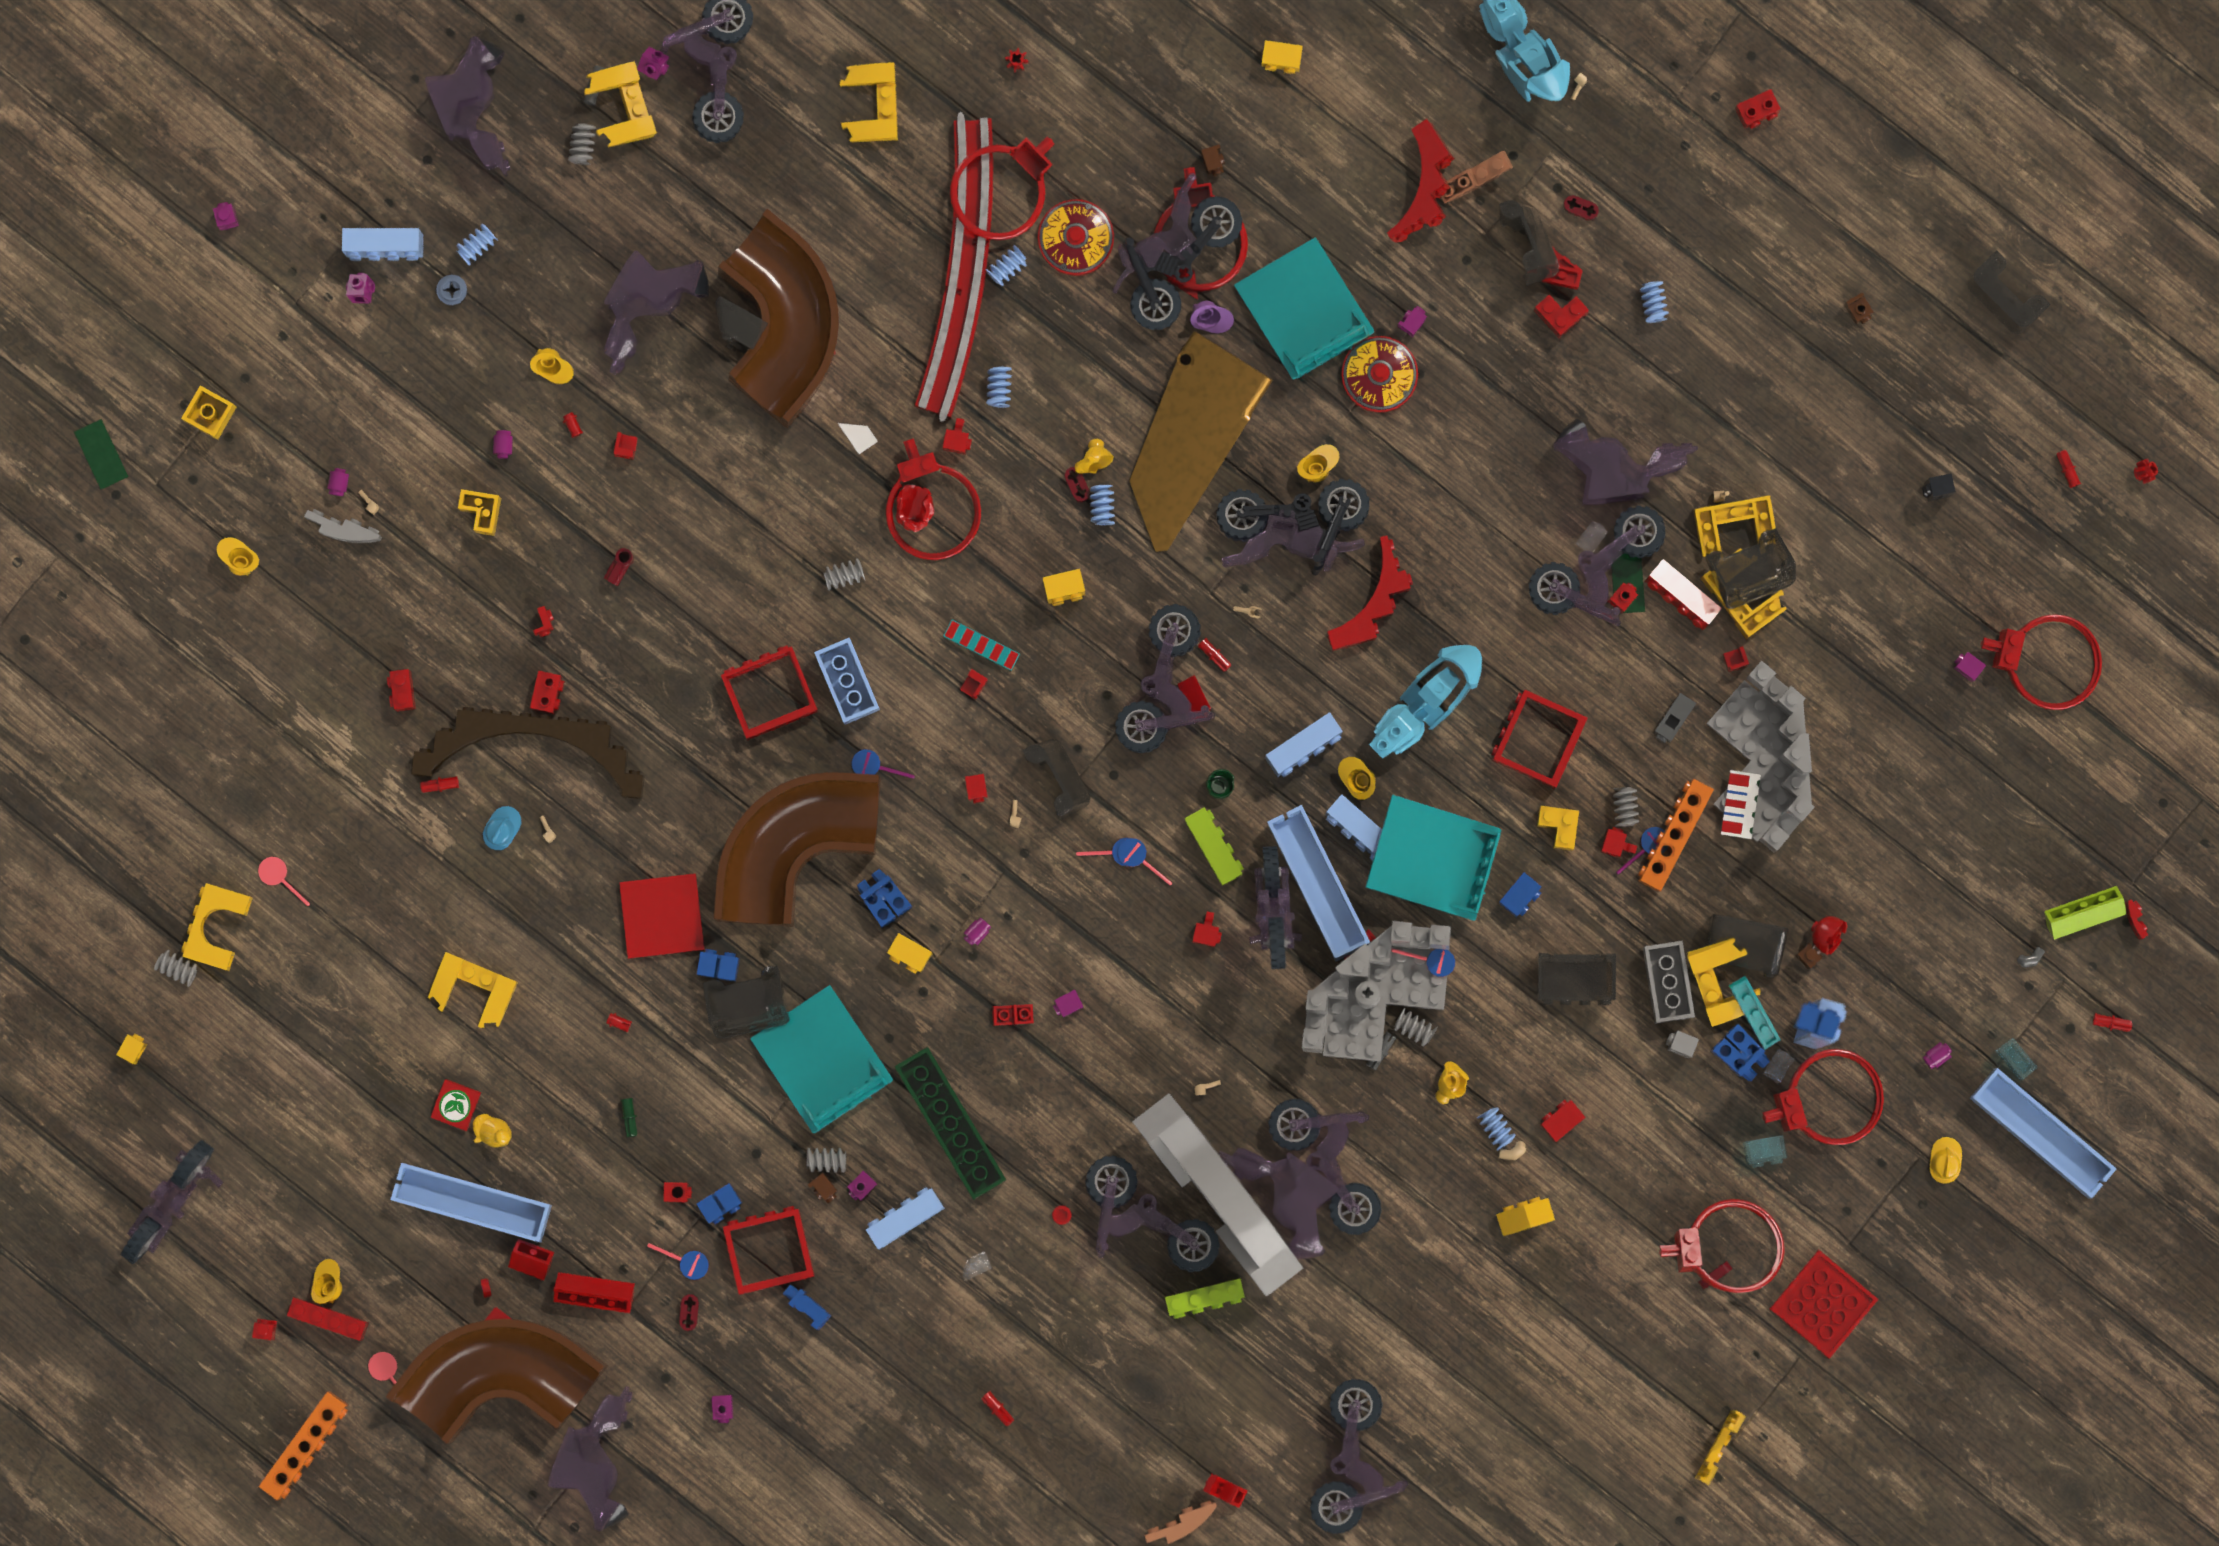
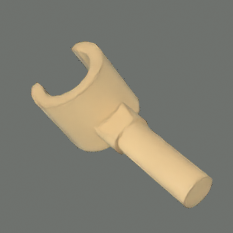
M1582 73L1574 80L1578 85L1571 96L1573 100L1576 99L1580 89L1587 82L1586 76Z
M360 490L358 493L368 503L365 509L375 515L379 506L368 498L363 490Z
M1713 491L1714 502H1725V497L1730 493L1728 491Z
M1234 606V611L1246 613L1252 618H1260V616H1255V610H1262L1260 607L1242 608Z
M1013 800L1009 824L1012 827L1019 828L1022 818L1016 817L1017 800Z
M541 816L540 820L547 831L542 836L548 843H551L556 838V835L548 826L545 817Z
M1220 1080L1209 1084L1196 1085L1195 1095H1206V1089L1221 1085Z

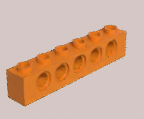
M1696 779L1685 783L1682 789L1684 792L1682 798H1678L1673 806L1676 809L1675 812L1666 819L1664 825L1667 827L1664 833H1659L1655 841L1658 843L1655 850H1650L1647 856L1649 861L1646 867L1642 866L1638 873L1640 877L1638 881L1657 892H1660L1665 885L1714 791L1713 788ZM1690 795L1695 796L1697 799L1695 806H1691L1687 801ZM1681 812L1686 813L1688 816L1686 823L1679 820ZM1672 829H1675L1679 832V837L1677 840H1674L1670 837V831ZM1663 846H1667L1670 849L1668 857L1661 854ZM1654 863H1658L1661 866L1659 874L1654 873L1652 870Z
M327 1391L259 1487L276 1500L285 1499L291 1491L289 1487L292 1482L296 1483L302 1476L300 1471L304 1466L308 1467L313 1461V1453L316 1450L319 1452L325 1444L323 1440L326 1435H331L337 1426L334 1424L338 1419L342 1420L347 1414L348 1410L346 1408L348 1404L332 1392ZM327 1409L333 1413L330 1421H327L323 1416ZM315 1425L321 1428V1434L318 1437L312 1433V1428ZM303 1441L308 1442L310 1445L308 1452L301 1450L300 1446ZM292 1457L298 1460L296 1468H292L289 1465V1460ZM280 1473H284L287 1476V1481L284 1484L278 1481Z

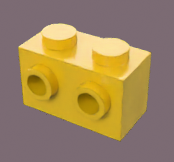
M1265 40L1261 67H1265V70L1269 71L1282 69L1285 73L1295 74V72H1299L1303 46Z
M898 933L887 954L890 955V960L897 964L900 961L907 965V970L916 974L917 971L920 973L923 971L932 952Z

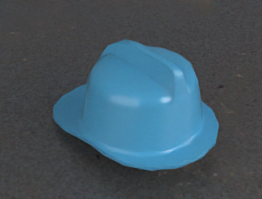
M504 806L498 808L492 814L483 831L484 842L489 848L503 850L511 844L521 826L519 812L515 808Z

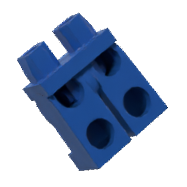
M878 869L872 874V877L877 882L875 885L870 887L866 880H863L857 887L861 893V898L883 929L897 919L885 902L889 903L898 917L911 909L912 905L890 877Z
M1735 1024L1724 1036L1725 1038H1722L1710 1050L1739 1077L1742 1076L1748 1081H1752L1757 1076V1073L1751 1068L1755 1062L1762 1069L1770 1062L1764 1054L1765 1051L1739 1024Z
M790 1285L783 1293L791 1300L788 1303L790 1306L806 1313L814 1320L811 1325L816 1330H820L832 1316L811 1297L806 1296L808 1293L804 1289L797 1290L793 1285Z

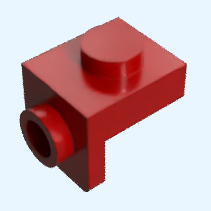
M545 606L537 608L543 627L533 630L534 634L540 637L551 634L550 631L554 629L551 623L554 620L551 610H547Z

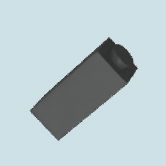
M1680 693L1653 732L1656 734L1655 738L1663 743H1666V741L1670 743L1696 703Z

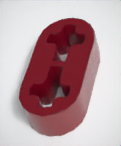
M1574 195L1568 196L1564 201V209L1569 214L1588 221L1594 220L1598 216L1599 208L1593 202ZM1575 200V204L1580 206V208L1573 207V209H1570V205L1567 202ZM1592 207L1595 214L1588 216L1587 211L1582 210V208L1589 209Z
M1070 467L1065 472L1067 485L1077 502H1085L1090 495L1089 488L1081 473H1078L1079 475L1076 477L1078 481L1076 484L1073 479L1068 478L1071 471L1074 474L1077 473L1074 467ZM1077 486H1080L1082 491L1086 490L1084 498L1076 496L1078 493Z
M1725 1261L1708 1273V1275L1717 1281L1733 1268L1728 1261ZM1702 1279L1698 1281L1703 1290L1710 1286Z
M692 1294L684 1296L681 1301L679 1322L681 1328L686 1331L695 1329L698 1323L699 1300ZM689 1297H692V1301L696 1302L695 1305H692L691 1312L688 1311V1305L685 1304ZM688 1314H691L690 1319L694 1321L690 1328L683 1324V1320H687Z

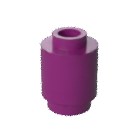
M497 430L496 435H494L493 454L497 455V458L507 459L508 455H512L513 436H511V431Z
M335 468L334 471H330L327 487L329 489L328 494L344 497L349 479V474H346L345 469Z
M981 917L978 920L975 919L964 931L965 937L963 939L971 946L973 944L978 946L989 934L991 926Z
M1939 1042L1928 1050L1922 1058L1932 1070L1952 1058L1950 1055L1952 1050L1946 1043L1942 1044Z

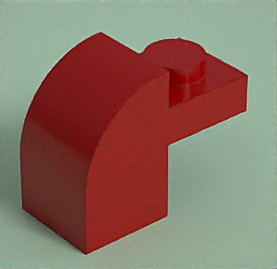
M1212 1473L1207 1479L1203 1490L1240 1508L1248 1490Z

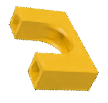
M206 883L205 887H201L199 893L200 903L194 908L193 916H195L193 924L190 923L187 934H189L187 942L183 943L181 949L182 957L230 971L235 953L211 945L204 935V923L210 914L218 910H228L247 916L252 897Z

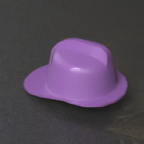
M1202 301L1193 305L1190 321L1193 327L1218 334L1229 330L1233 325L1234 318L1227 309L1218 307L1211 301Z

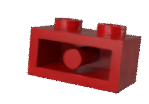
M1770 89L1737 104L1735 110L1744 129L1748 127L1753 129L1761 125L1760 121L1765 119L1770 121L1778 117L1777 114L1781 108Z
M409 669L390 671V677H387L388 688L392 689V695L389 696L390 706L394 707V710L397 712L416 709L411 671Z
M538 671L530 708L535 711L555 714V710L558 711L560 707L559 691L563 692L565 681L562 680L563 677L557 674Z
M518 1239L512 1251L508 1267L545 1280L552 1264L554 1252Z

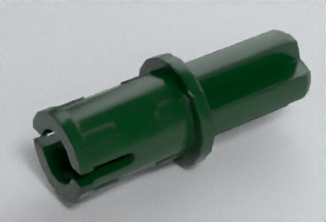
M633 1098L622 1099V1119H624L626 1136H637L635 1120L637 1115L634 1113Z

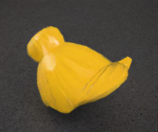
M1092 439L1088 443L1089 450L1086 452L1083 460L1077 462L1074 468L1077 473L1095 474L1098 469L1107 467L1113 461L1114 456L1104 448V442L1101 439Z
M1452 1061L1444 1064V1070L1438 1081L1439 1090L1435 1095L1436 1100L1443 1105L1447 1104L1450 1099L1459 1098L1465 1094L1467 1080H1469L1468 1075Z
M487 1114L479 1115L473 1121V1131L476 1139L473 1141L475 1143L484 1142L488 1146L495 1148L505 1147L509 1144L512 1134L510 1127L505 1121Z

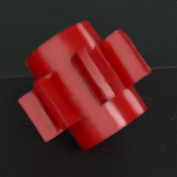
M1019 48L1015 52L1009 50L1010 57H1005L1006 61H1010L1007 64V68H1014V73H1016L1017 69L1024 71L1023 65L1028 64V60L1024 59L1027 53H1020ZM1013 58H1020V63L1014 62Z
M2147 458L2136 463L2137 467L2134 468V475L2137 480H2143V484L2156 479L2155 475L2158 474V468L2154 462H2149Z

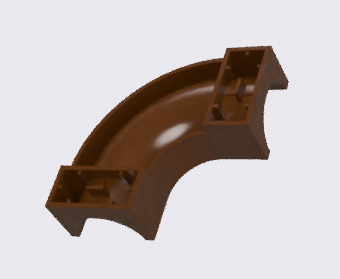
M766 209L757 225L739 248L718 266V275L747 299L749 298L755 304L761 318V331L757 340L730 371L728 381L788 429L810 403L829 371L838 337V305L832 281L819 256L797 232L770 210Z
M842 772L810 774L785 782L759 798L736 823L722 851L716 881L714 919L717 922L794 927L797 878L802 868L812 858L827 852L876 855L880 776Z
M518 1319L485 1320L459 1327L431 1343L409 1365L386 1397L419 1418L447 1444L453 1443L482 1404L498 1397L512 1398L522 1402L558 1429L567 1421L608 1365L578 1342L548 1326Z

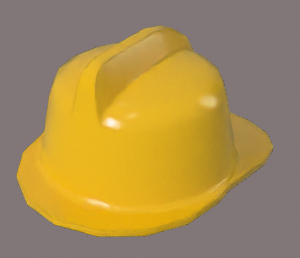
M551 348L539 349L537 355L530 361V368L533 372L556 384L567 383L574 375L572 366L563 360L556 350Z
M1326 444L1314 449L1299 462L1297 466L1299 475L1307 479L1308 482L1323 481L1327 478L1329 471L1338 463L1339 452L1337 448Z
M230 537L224 538L218 543L217 554L228 565L229 570L233 574L248 576L259 565L258 555L240 540Z
M1356 757L1344 758L1338 767V774L1353 797L1359 800L1370 798L1375 790L1376 778L1374 773L1360 759Z
M1942 1137L1933 1144L1930 1173L1937 1182L1950 1183L1959 1176L1962 1148L1955 1139Z
M323 1260L316 1268L311 1291L312 1300L315 1303H334L341 1295L340 1268L335 1260Z

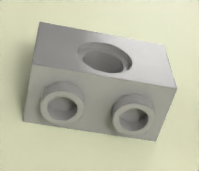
M1677 1030L1669 1034L1666 1045H1668L1667 1050L1689 1059L1693 1056L1699 1039Z

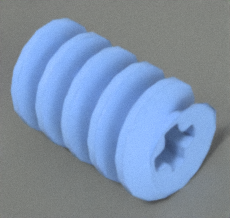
M481 224L482 231L475 229L476 236L469 234L470 241L465 238L463 239L464 246L460 243L457 244V252L469 266L471 265L469 258L476 261V253L482 256V248L488 251L487 244L494 246L493 239L496 238L484 224Z
M1013 245L1014 252L1011 250L1007 251L1009 257L1006 255L1001 256L1003 262L998 259L995 261L997 267L991 264V271L985 269L995 283L1004 286L1002 279L1010 281L1008 274L1015 276L1014 269L1019 272L1021 271L1020 264L1025 267L1027 266L1026 257L1015 245Z
M1663 281L1645 283L1642 285L1644 287L1640 289L1641 293H1646L1641 299L1646 301L1643 303V307L1648 308L1644 311V314L1649 316L1645 319L1647 323L1667 320L1664 316L1669 311H1663L1667 304L1661 303L1662 300L1666 299V296H1660V293L1664 292L1665 289L1658 287L1663 284Z
M993 367L987 371L991 375L987 378V381L991 383L987 385V389L991 390L987 392V397L991 398L986 401L988 405L998 408L1010 407L1005 402L1011 400V398L1005 395L1011 393V390L1006 389V386L1011 385L1010 382L1006 381V379L1012 377V375L1006 374V371L1012 370L1011 367Z
M1096 485L1090 488V491L1094 492V494L1090 495V499L1095 500L1090 503V506L1095 508L1091 510V514L1095 515L1091 518V522L1096 523L1095 525L1115 524V522L1109 520V518L1114 517V514L1109 513L1110 510L1114 509V506L1109 505V503L1114 501V499L1109 498V495L1114 494V491L1108 490L1112 485Z
M1498 1107L1491 1108L1477 1117V1119L1483 1118L1480 1125L1487 1124L1484 1131H1491L1488 1138H1496L1492 1142L1493 1145L1499 1144L1496 1150L1512 1142L1516 1136L1515 1134H1508L1512 1129L1511 1127L1504 1128L1507 1121H1500L1503 1114L1496 1115L1499 1110Z

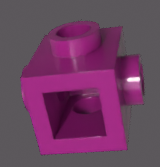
M648 47L641 56L637 70L657 80L661 74H666L669 68L667 64L669 56Z
M365 273L350 274L349 281L346 283V296L352 303H371L375 284Z

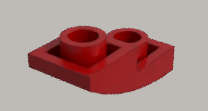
M2130 899L2125 902L2127 917L2135 935L2139 940H2142L2149 935L2146 932L2148 928L2142 921L2137 920L2143 915L2141 913V906L2137 901L2133 902Z
M1033 1004L992 1006L993 1026L1033 1024Z

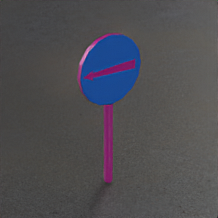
M861 750L852 759V768L857 774L875 775L880 769L912 779L915 778L912 774L880 766L879 756L872 750Z
M1651 827L1645 830L1641 837L1643 849L1616 873L1620 874L1645 852L1649 854L1651 849L1655 850L1658 844L1655 841L1659 833H1664V830L1658 827ZM1667 846L1661 848V854L1667 850Z

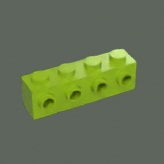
M1204 807L1184 818L1221 885L1224 886L1242 876L1241 871L1244 868L1239 860H1234L1232 856L1234 851L1229 843L1225 844L1222 839L1225 835L1220 826L1216 827L1213 820H1215V817L1211 810L1206 811Z
M2115 886L2046 910L2044 913L2047 928L2053 939H2057L2126 915L2124 898L2118 887Z
M1236 1279L1165 1297L1169 1316L1173 1315L1174 1319L1184 1317L1185 1312L1188 1311L1196 1314L1204 1312V1307L1211 1306L1212 1309L1223 1307L1222 1303L1230 1301L1231 1305L1242 1302L1241 1298H1245L1241 1280Z

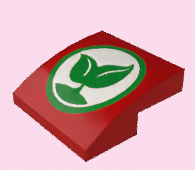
M445 1079L431 1118L467 1131L481 1092Z

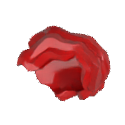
M907 484L904 485L896 498V520L906 530L917 532L928 525L935 512L933 498L929 489Z

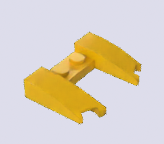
M635 61L587 75L586 78H591L590 88L584 89V95L619 88L629 121L596 130L598 136L604 133L611 141L607 145L608 147L654 137L657 132L652 116L648 115L638 82L640 77Z
M894 62L848 66L846 70L849 73L845 81H840V87L876 85L878 120L841 123L843 130L848 128L852 135L849 141L898 140Z
M1770 495L1693 509L1703 557H1706V553L1717 556V561H1723L1717 525L1753 518L1760 554L1766 552L1764 547L1772 541L1775 544L1778 543Z
M1740 548L1700 579L1708 590L1715 594L1736 622V627L1745 639H1748L1784 612L1786 607L1781 608L1779 597L1784 595L1781 589L1752 611L1730 582L1732 578L1758 560L1755 555L1751 559L1741 555L1742 549Z
M1734 938L1687 952L1688 960L1697 980L1712 1027L1744 1015L1734 996L1724 999L1713 969L1747 955L1745 948L1739 951L1733 945L1735 942ZM1760 988L1754 989L1756 995H1760Z
M445 952L428 995L429 999L434 997L440 1004L438 1009L443 1012L456 980L459 978L491 992L478 1027L484 1028V1023H496V1027H499L518 982Z
M1736 1410L1730 1411L1695 1477L1696 1479L1710 1485L1718 1470V1467L1713 1464L1714 1462L1718 1463L1722 1456L1720 1451L1723 1445H1728L1732 1437L1729 1435L1730 1432L1738 1433L1745 1419L1743 1414Z

